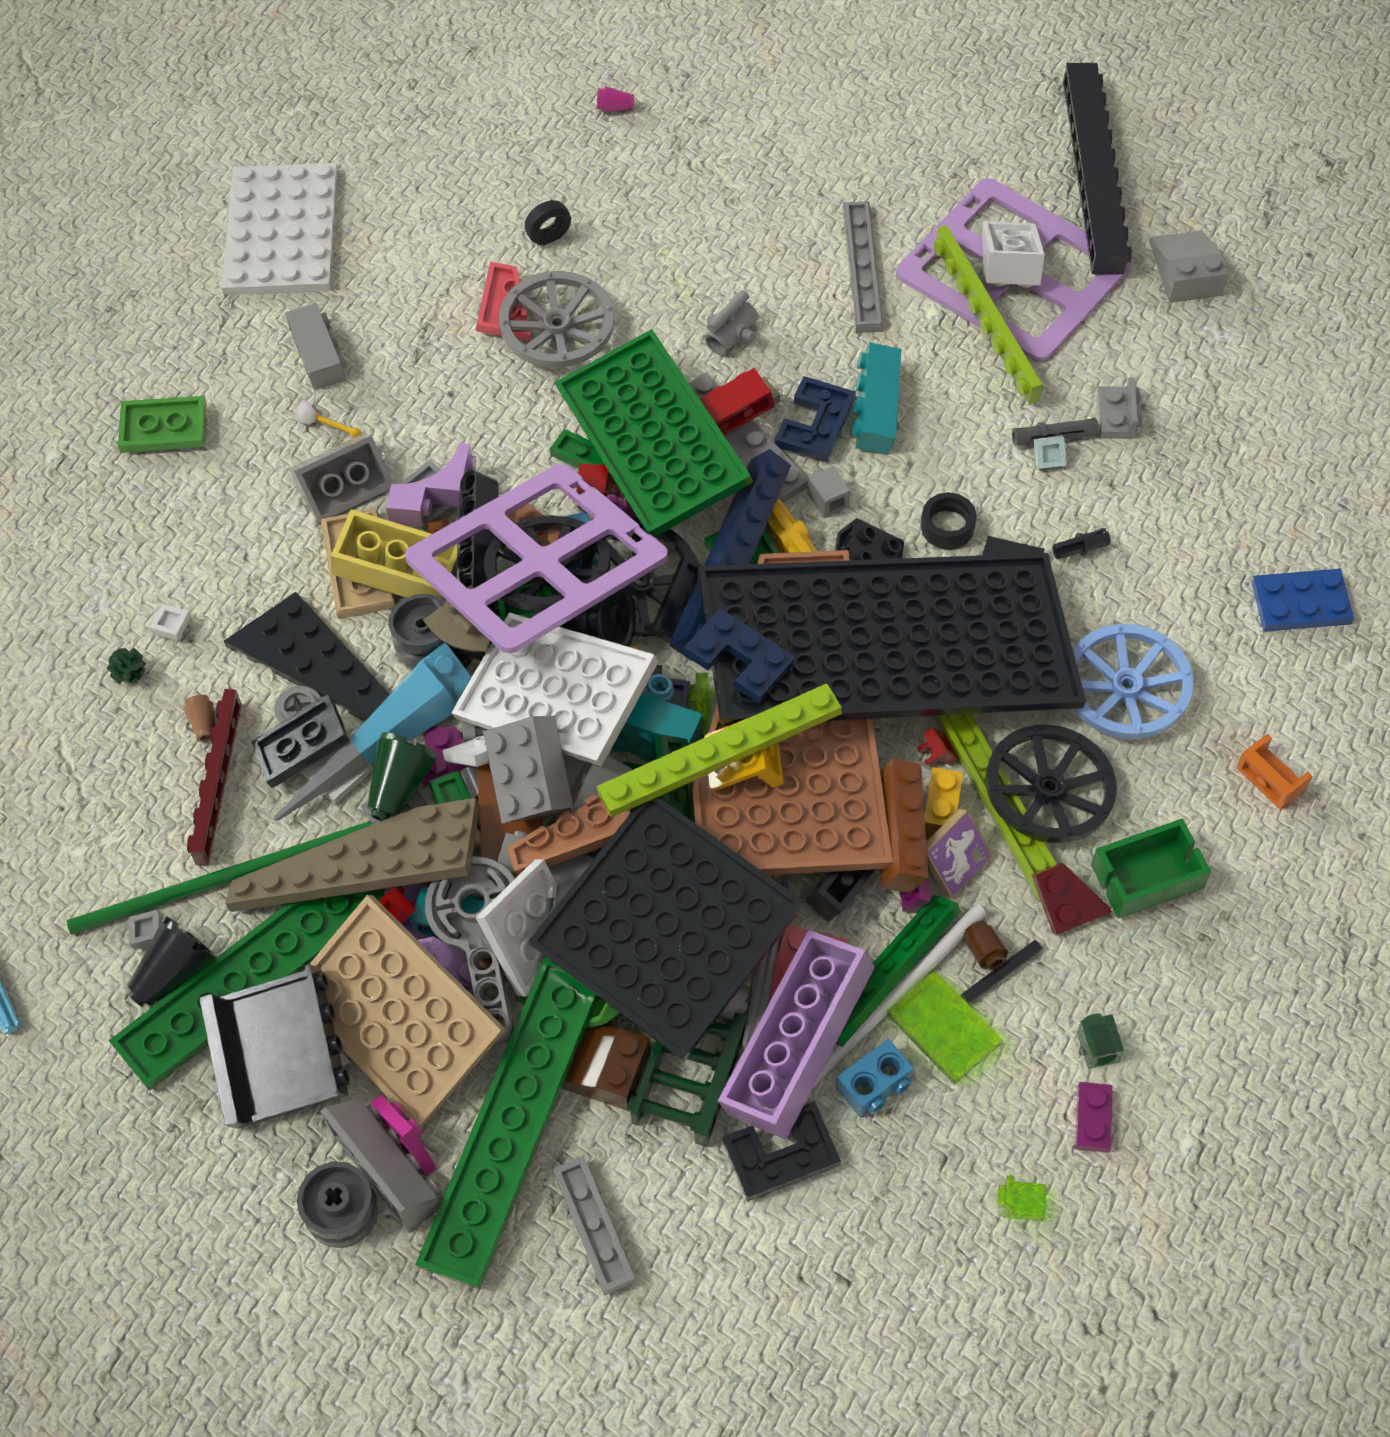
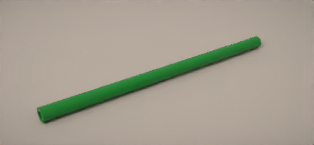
M371 821L68 919L66 922L69 932L73 935L231 883V880L371 826Z

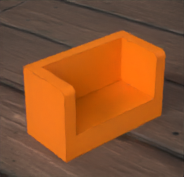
M1266 734L1241 754L1236 768L1281 810L1307 790L1313 776L1307 772L1298 778L1268 749L1272 737Z

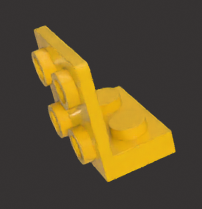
M729 725V726L724 727V728H722V729H719V730H716V731L711 732V733H709V734H706L704 738H706V737H708V736H710V735H712V734H715V733H717V732H719V731H721V730H723V729H726V728H728V727H730V726H732V725ZM779 743L709 773L710 788L716 791L754 776L763 779L772 788L784 784Z

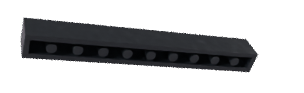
M1066 63L1063 88L1091 273L1124 274L1126 264L1131 262L1132 249L1131 246H1127L1128 226H1124L1123 223L1125 220V207L1120 205L1122 188L1117 186L1119 170L1118 167H1114L1116 152L1115 148H1111L1112 129H1108L1109 111L1105 110L1106 92H1102L1103 74L1099 73L1097 63Z

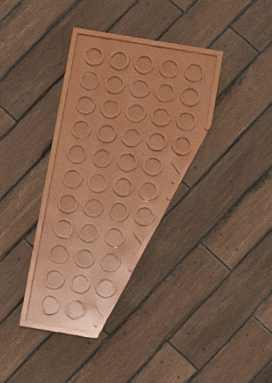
M848 550L760 554L757 564L845 561L850 559ZM718 705L715 708L709 733L727 727L720 724ZM873 719L825 721L778 742L784 784L772 788L757 776L716 791L710 788L708 774L694 781L692 795L695 824L766 875L887 869L893 863Z

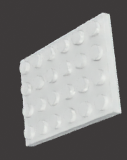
M336 163L232 167L222 277V291L224 295L331 291L338 177Z
M509 613L504 623L509 627H517L530 618ZM557 627L515 653H504L491 643L451 714L458 720L488 730L531 716H555L562 753L602 766L659 660L654 654L561 627Z

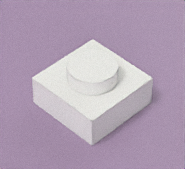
M162 604L149 628L152 634L179 641L191 616L189 611Z

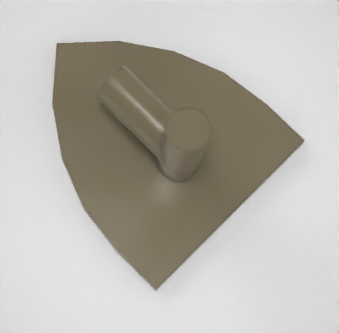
M472 585L467 587L468 589H474ZM447 600L443 606L423 619L428 628L441 641L454 648L469 652H487L490 640Z

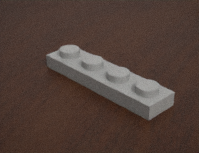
M584 1156L553 1168L554 1176L603 1295L605 1296L635 1283V1276Z

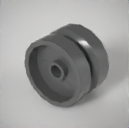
M416 594L407 597L395 605L389 615L388 627L399 660L407 667L414 669L423 658L445 643L423 621V619L445 604V600L432 594ZM448 645L452 652L455 653V648Z
M332 1161L319 1165L306 1175L299 1187L296 1201L299 1215L312 1236L318 1242L328 1247L345 1248L359 1243L370 1234L377 1222L379 1207L376 1194L364 1173L348 1162Z

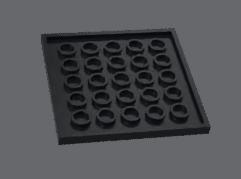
M656 797L633 809L530 938L528 943L684 1062L805 904L803 900L661 798Z

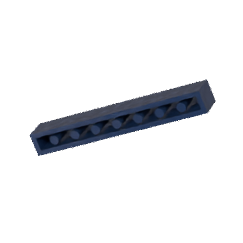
M771 449L750 460L747 471L751 475L753 483L736 492L704 566L750 563L792 466ZM698 580L669 643L670 647L682 655L687 643L705 625Z

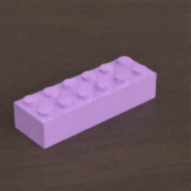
M811 930L807 931L718 1099V1102L730 1117L785 1140L787 1139L875 968L865 950Z

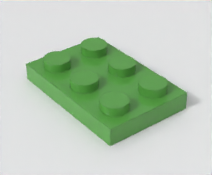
M205 396L121 401L118 436L120 453L205 447L207 407Z

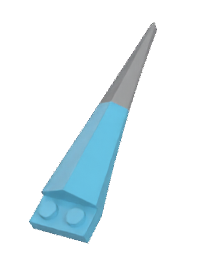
M446 643L440 645L414 667L386 700L349 738L350 741L344 744L274 815V821L282 819L374 763L377 741L381 733L401 735L407 737L406 742L452 715L454 707L472 677Z

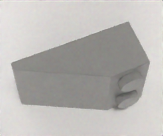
M1203 231L1150 237L1149 242L1169 303L1223 295L1228 272L1220 251Z

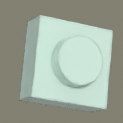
M1063 436L1034 439L1037 469L1066 466L1065 440Z

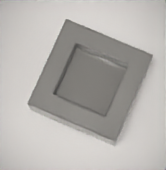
M158 909L129 917V945L134 950L148 947L164 919V915Z

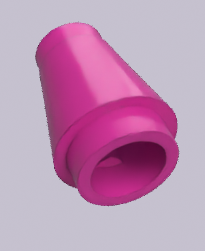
M607 86L605 88H598L597 109H601L603 112L633 110L634 94Z

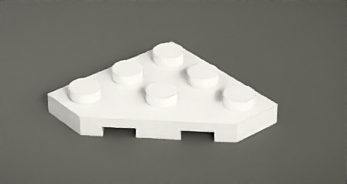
M535 859L476 916L482 931L517 996L526 997L529 994L544 956L531 947L528 941L549 916L551 898L556 899L557 884L544 859Z

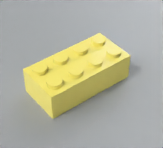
M350 510L331 554V575L406 598L416 594H432L446 601L440 593L407 564L405 558V551L409 547L432 535L431 533L356 510ZM458 544L434 557L454 577L457 574Z

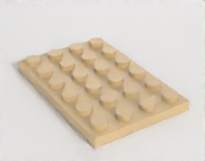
M366 895L310 963L321 968V971L323 970L327 976L329 988L326 990L327 999L335 1010L336 1020L333 1021L335 1034H338L341 1039L343 1051L392 1102L395 1101L401 1107L408 1119L412 1118L419 1128L425 1126L506 1030L373 895Z

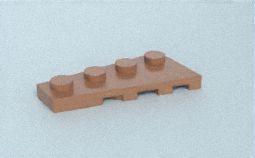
M592 795L584 800L586 803L584 806L572 813L569 811L564 812L557 817L556 823L547 828L541 826L507 847L516 876L520 875L535 859H544L547 866L550 867L604 847L629 816L630 810L611 818L600 796Z

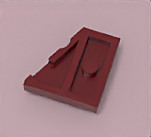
M1058 863L1031 874L1053 934H1060L1112 912L1110 907L1064 863Z

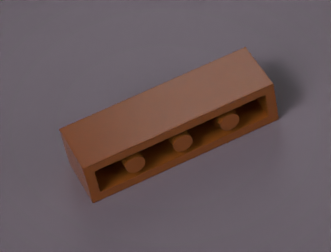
M893 758L880 770L893 863L887 869H881L882 888L911 893L929 878L921 764Z

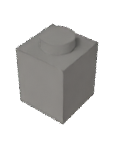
M834 466L825 470H818L808 477L807 494L824 518L849 507L850 490Z

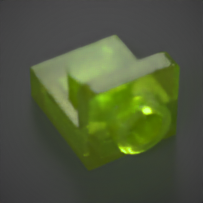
M1007 1175L1004 1185H998L997 1206H1003V1218L1044 1221L1046 1184L1015 1182L1014 1176Z

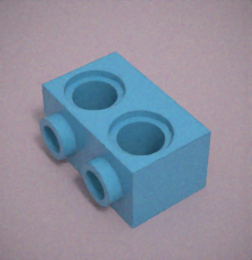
M888 1038L839 1074L836 1079V1089L861 1118L868 1112L872 1115L879 1111L886 1104L885 1099L893 1093L900 1095L906 1091L912 1084L914 1068ZM890 1066L895 1068L898 1073L888 1076L881 1069ZM865 1085L872 1092L868 1095H861L855 1088Z

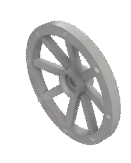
M549 271L528 277L509 291L500 307L499 325L502 338L507 347L521 359L542 367H567L592 358L604 348L613 332L614 309L606 291L592 279L573 272ZM555 285H569L579 288L565 309L558 307ZM547 286L550 309L545 312L525 295L532 290ZM588 293L601 306L600 309L570 318ZM518 302L541 321L510 320V315ZM604 318L602 328L597 336L573 328ZM512 330L543 332L524 345L515 337ZM569 336L588 344L575 351L567 352L564 338ZM549 339L556 340L558 354L535 351Z

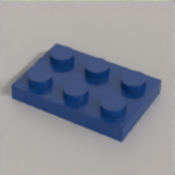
M1341 568L1253 576L1251 583L1263 632L1350 625L1354 620Z

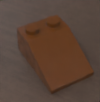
M598 1025L586 1028L562 1089L627 1110L632 1092H636L651 1053L649 1038L617 1027Z

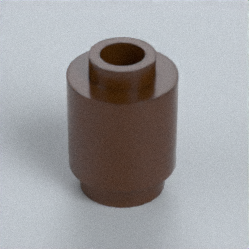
M978 921L965 930V943L982 969L994 970L1005 963L1008 950L992 925H988L986 921Z

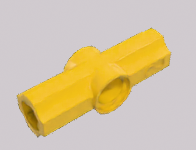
M777 499L766 526L771 531L779 552H818L810 541V535L801 520L795 521L782 501Z

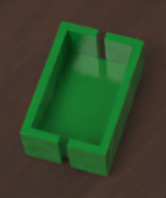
M1183 818L1096 848L1091 866L1102 888H1108L1106 896L1118 919L1205 888L1211 870L1199 848L1193 849L1195 840Z

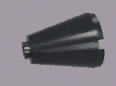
M168 916L161 922L127 985L131 990L128 996L141 1007L146 1003L153 1006L216 958L201 941L189 931L180 929L178 927L179 923Z

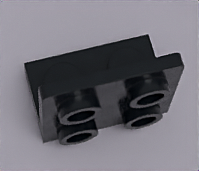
M856 518L837 532L835 551L848 550L850 560L897 559L903 556L904 541Z

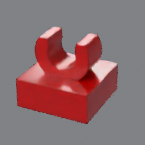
M934 727L923 733L927 742L921 743L917 750L922 754L927 753L929 750L932 752L931 756L924 761L925 765L934 767L940 761L950 765L959 759L944 733Z
M393 887L379 902L403 925L416 911L415 905L417 901L413 900L409 903L402 895L406 890L404 888L397 890Z

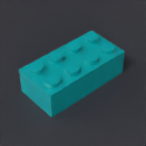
M641 693L612 749L618 752L626 751L635 754L640 759L650 762L657 757L655 739L660 735L687 739L688 745L703 739L702 713Z

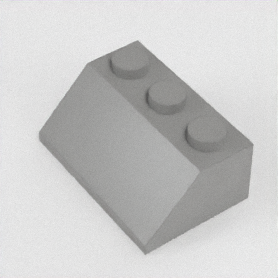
M363 433L288 468L300 495L317 523H320L323 518L333 517L390 490L391 484H394L372 435Z

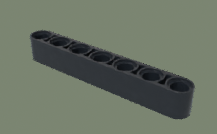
M473 469L466 471L460 481L458 519L496 499L499 496L498 481ZM488 529L475 533L457 545L456 579L466 588L470 585L476 588L486 582L484 557L489 544L496 537ZM496 601L487 605V607L494 613L496 608ZM455 648L457 652L481 661L486 652H469Z

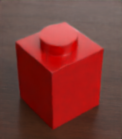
M579 464L578 474L583 480L607 497L609 473L605 465ZM577 486L576 492L579 495L585 492L580 486Z

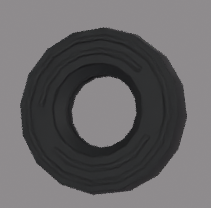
M550 200L539 204L528 214L524 228L531 241L537 245H547L560 239L568 231L572 218L569 210L563 203ZM556 217L551 225L540 229L546 220Z

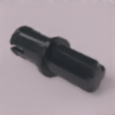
M1100 528L1085 534L1077 533L1075 538L1056 543L1052 546V551L1056 559H1062L1078 553L1084 556L1088 551L1110 545L1111 539L1106 528Z

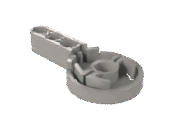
M472 857L469 876L431 882L426 894L425 912L428 923L438 939L453 949L466 954L474 998L496 1020L505 1021L504 1028L506 1030L494 1043L499 1045L508 1042L514 1030L502 966L476 919V916L481 911L475 914L465 913L462 910V902L470 894H481L485 898V904L482 908L484 910L506 888L505 885L508 886L515 878L506 867L495 860L485 857ZM441 922L443 923V925L445 926V928L449 931V933L444 929V927L442 926ZM491 958L493 960L492 965L488 969H477L481 959ZM487 990H499L495 1000L490 1002L483 1000V995Z

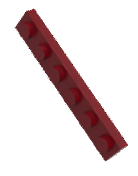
M224 689L222 700L217 702V725L212 727L210 735L212 749L211 753H207L205 757L206 777L205 780H201L199 785L200 805L194 809L193 813L194 833L189 835L187 841V851L191 854L195 864L199 866H209L242 703L235 689Z

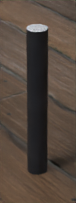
M1033 940L1006 960L1002 966L994 969L960 994L961 999L965 1004L969 1005L1042 951L1040 943L1037 940Z

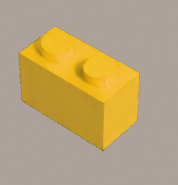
M932 768L924 814L926 840H929L957 812L963 772Z

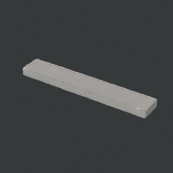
M843 202L855 332H883L870 202Z

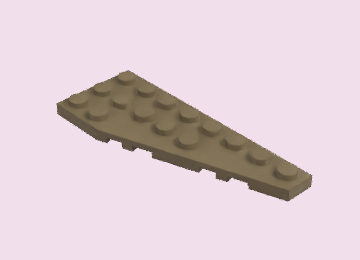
M476 798L408 810L231 880L226 906L230 912L469 876L480 806Z

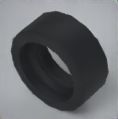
M950 492L937 494L931 497L923 506L920 525L922 535L930 544L937 548L948 550L960 548L967 544L974 535L977 518L976 510L969 499L960 494ZM952 511L961 515L966 523L959 530L946 531L936 527L931 519L938 512Z

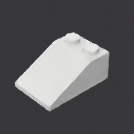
M982 221L983 272L986 283L997 287L1005 286L1006 284H1017L1023 288L1041 285L1045 254L1036 224Z

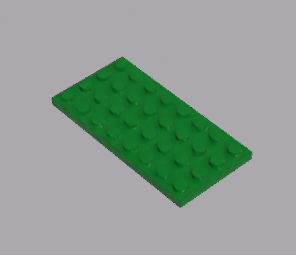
M653 329L554 382L648 535L651 534L653 537H656L753 483L751 475Z

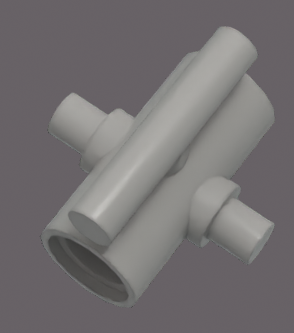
M741 290L717 315L711 313L707 318V329L709 332L705 336V343L711 351L718 355H723L737 340L753 342L756 338V332L749 330V328L757 321L758 313L747 302L749 295L744 290Z

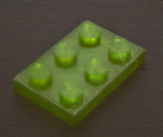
M936 971L932 972L887 1010V1016L954 1085L1003 1042V1039Z

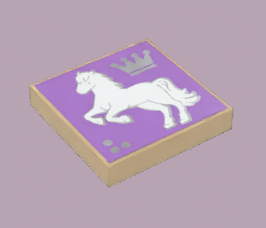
M961 808L926 842L928 867L944 895L953 898L993 857L967 810Z

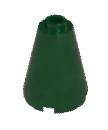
M381 733L377 741L367 809L372 812L370 815L372 818L383 821L401 813L436 762L437 754L432 749L419 742L416 745L406 742L407 737L401 735Z

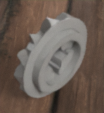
M306 686L289 688L281 693L275 702L274 712L276 718L281 723L296 714V701H299V704L304 709L321 697L315 690Z

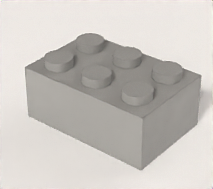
M531 716L483 731L502 824L526 822L574 808L555 716Z

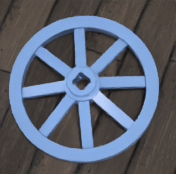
M1135 624L1109 625L1089 633L1073 648L1077 666L1083 657L1111 681L1081 680L1083 691L1113 693L1096 711H1093L1086 703L1083 708L1073 709L1085 723L1097 731L1124 739L1147 738L1168 730L1186 712L1193 693L1194 680L1192 669L1183 651L1162 633ZM1125 638L1141 640L1153 645L1135 669L1129 668ZM1115 639L1119 670L1116 672L1091 648L1102 642ZM1161 651L1172 660L1178 672L1145 679L1142 677ZM1181 682L1180 698L1175 705L1144 691L1145 689ZM1135 699L1167 714L1157 720L1142 724ZM1122 701L1126 704L1131 724L1117 723L1104 717Z

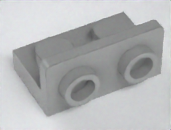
M1134 377L1128 378L1126 387L1098 386L1097 404L1100 438L1134 439L1136 428L1141 427L1142 411L1137 410V405L1140 403V388H1135Z

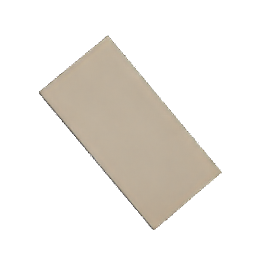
M377 508L360 511L379 518ZM348 514L321 519L337 618H346L394 608L393 593L331 575V554Z

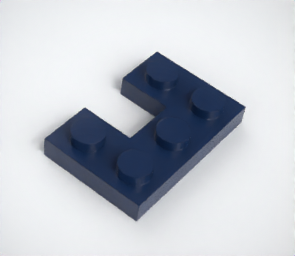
M803 376L794 396V404L817 410L811 426L784 418L776 435L775 444L779 448L828 462L855 401L856 391Z
M721 608L687 643L683 650V655L707 671L725 651L747 664L746 669L735 680L733 688L758 704L793 666L796 658Z

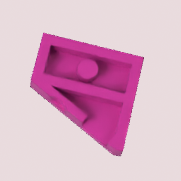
M382 1095L373 1100L371 1105L381 1116L383 1125L395 1133L401 1142L400 1146L407 1154L409 1152L419 1163L422 1173L427 1177L437 1168L419 1139L423 1133L412 1118L406 1121V1114L395 1101L390 1104Z

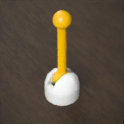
M305 400L299 404L296 410L295 420L302 424L309 425L315 421H320L350 433L352 438L361 435V430L357 427L350 428L320 416L317 407Z

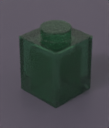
M1100 1013L1091 1014L1080 1021L1077 1036L1087 1068L1119 1063L1124 1048L1113 1014L1102 1016Z

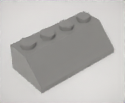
M359 1098L327 1106L320 1111L331 1134L356 1166L364 1173L370 1184L409 1233L438 1211L440 1207L438 1196L441 1194L440 1190L431 1178L424 1181L418 1171L421 1167L410 1152L404 1156L398 1148L401 1145L399 1138L390 1128L385 1131L378 1122L382 1118L371 1103L365 1106Z

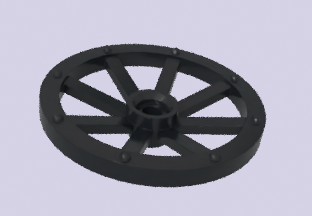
M547 515L528 518L515 524L541 546L535 532L559 530L561 532L558 539L586 523L570 517ZM498 537L492 540L485 553L484 571L486 581L498 575L495 567L499 556L515 564L522 561L515 552L505 548L507 545ZM601 538L560 564L579 580H588L585 584L590 583L610 571L608 545L605 539ZM596 552L599 556L596 570L567 569ZM535 577L532 579L534 582L523 594L513 590L500 599L520 609L542 612L565 597L555 588L554 590L558 593L556 596H536L544 586L549 587L552 585L543 577Z
M633 519L636 523L639 524V527H640L642 530H644V528H643V526L641 525V523L639 522V520H638V519ZM668 529L656 536L667 543L665 547L667 548L668 556L675 549L681 558L688 556L698 562L688 543L672 529ZM636 533L632 535V539L636 543L642 540ZM606 535L603 538L609 548L610 560L617 567L626 561L608 542L609 539L615 536ZM595 553L581 561L580 569L592 570ZM655 568L637 579V581L640 580L642 582L641 585L635 581L627 585L631 594L635 596L640 623L636 622L634 636H656L650 632L653 623H650L645 595L661 605L665 595L653 586L670 585L674 574L655 576L654 571L657 569ZM580 580V581H581L582 583H585V582H587L588 580Z
M1040 724L1018 729L1000 741L987 765L986 789L994 809L1010 827L1035 840L1049 843H1067L1085 838L1103 825L1115 803L1117 783L1114 770L1108 758L1090 739L1065 727ZM1042 739L1056 740L1070 745L1055 770L1048 768ZM1032 741L1039 774L1034 773L1009 753V751L1021 743ZM1078 751L1085 754L1098 770L1067 780L1063 776ZM1003 761L1032 785H999L998 771L1000 762ZM1102 781L1104 790L1102 805L1066 791ZM1004 796H1035L1036 799L1022 817L1009 805ZM1059 801L1091 813L1093 816L1087 821L1071 827ZM1045 804L1049 805L1059 828L1045 827L1031 821Z

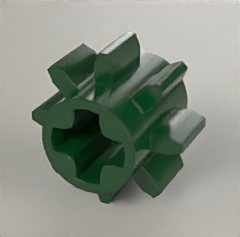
M126 648L117 649L108 660L109 666L107 669L111 672L110 676L118 684H121L123 681L128 684L139 681L145 673L144 666L146 662L142 660L143 655L135 648L131 649L130 652Z

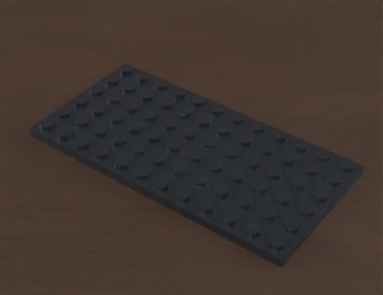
M1048 553L698 566L697 576L705 624L721 608L796 657L793 666L758 704L733 688L735 680L748 665L725 651L712 666L721 726H729L753 717L826 683L842 707V714L827 721L1083 708L1086 703Z

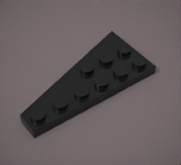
M294 592L224 640L227 648L232 651L237 650L246 655L247 659L265 665L273 673L295 685L312 688L322 697L329 694L335 704L348 710L349 714L364 722L390 695L297 592Z

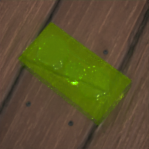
M696 673V683L690 684L689 702H695V710L693 711L702 713L704 738L707 734L708 673Z

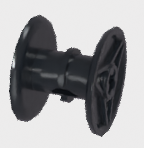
M625 586L559 627L585 635L588 634L589 636L600 634L602 640L629 647L633 640L636 624L635 603L628 586Z

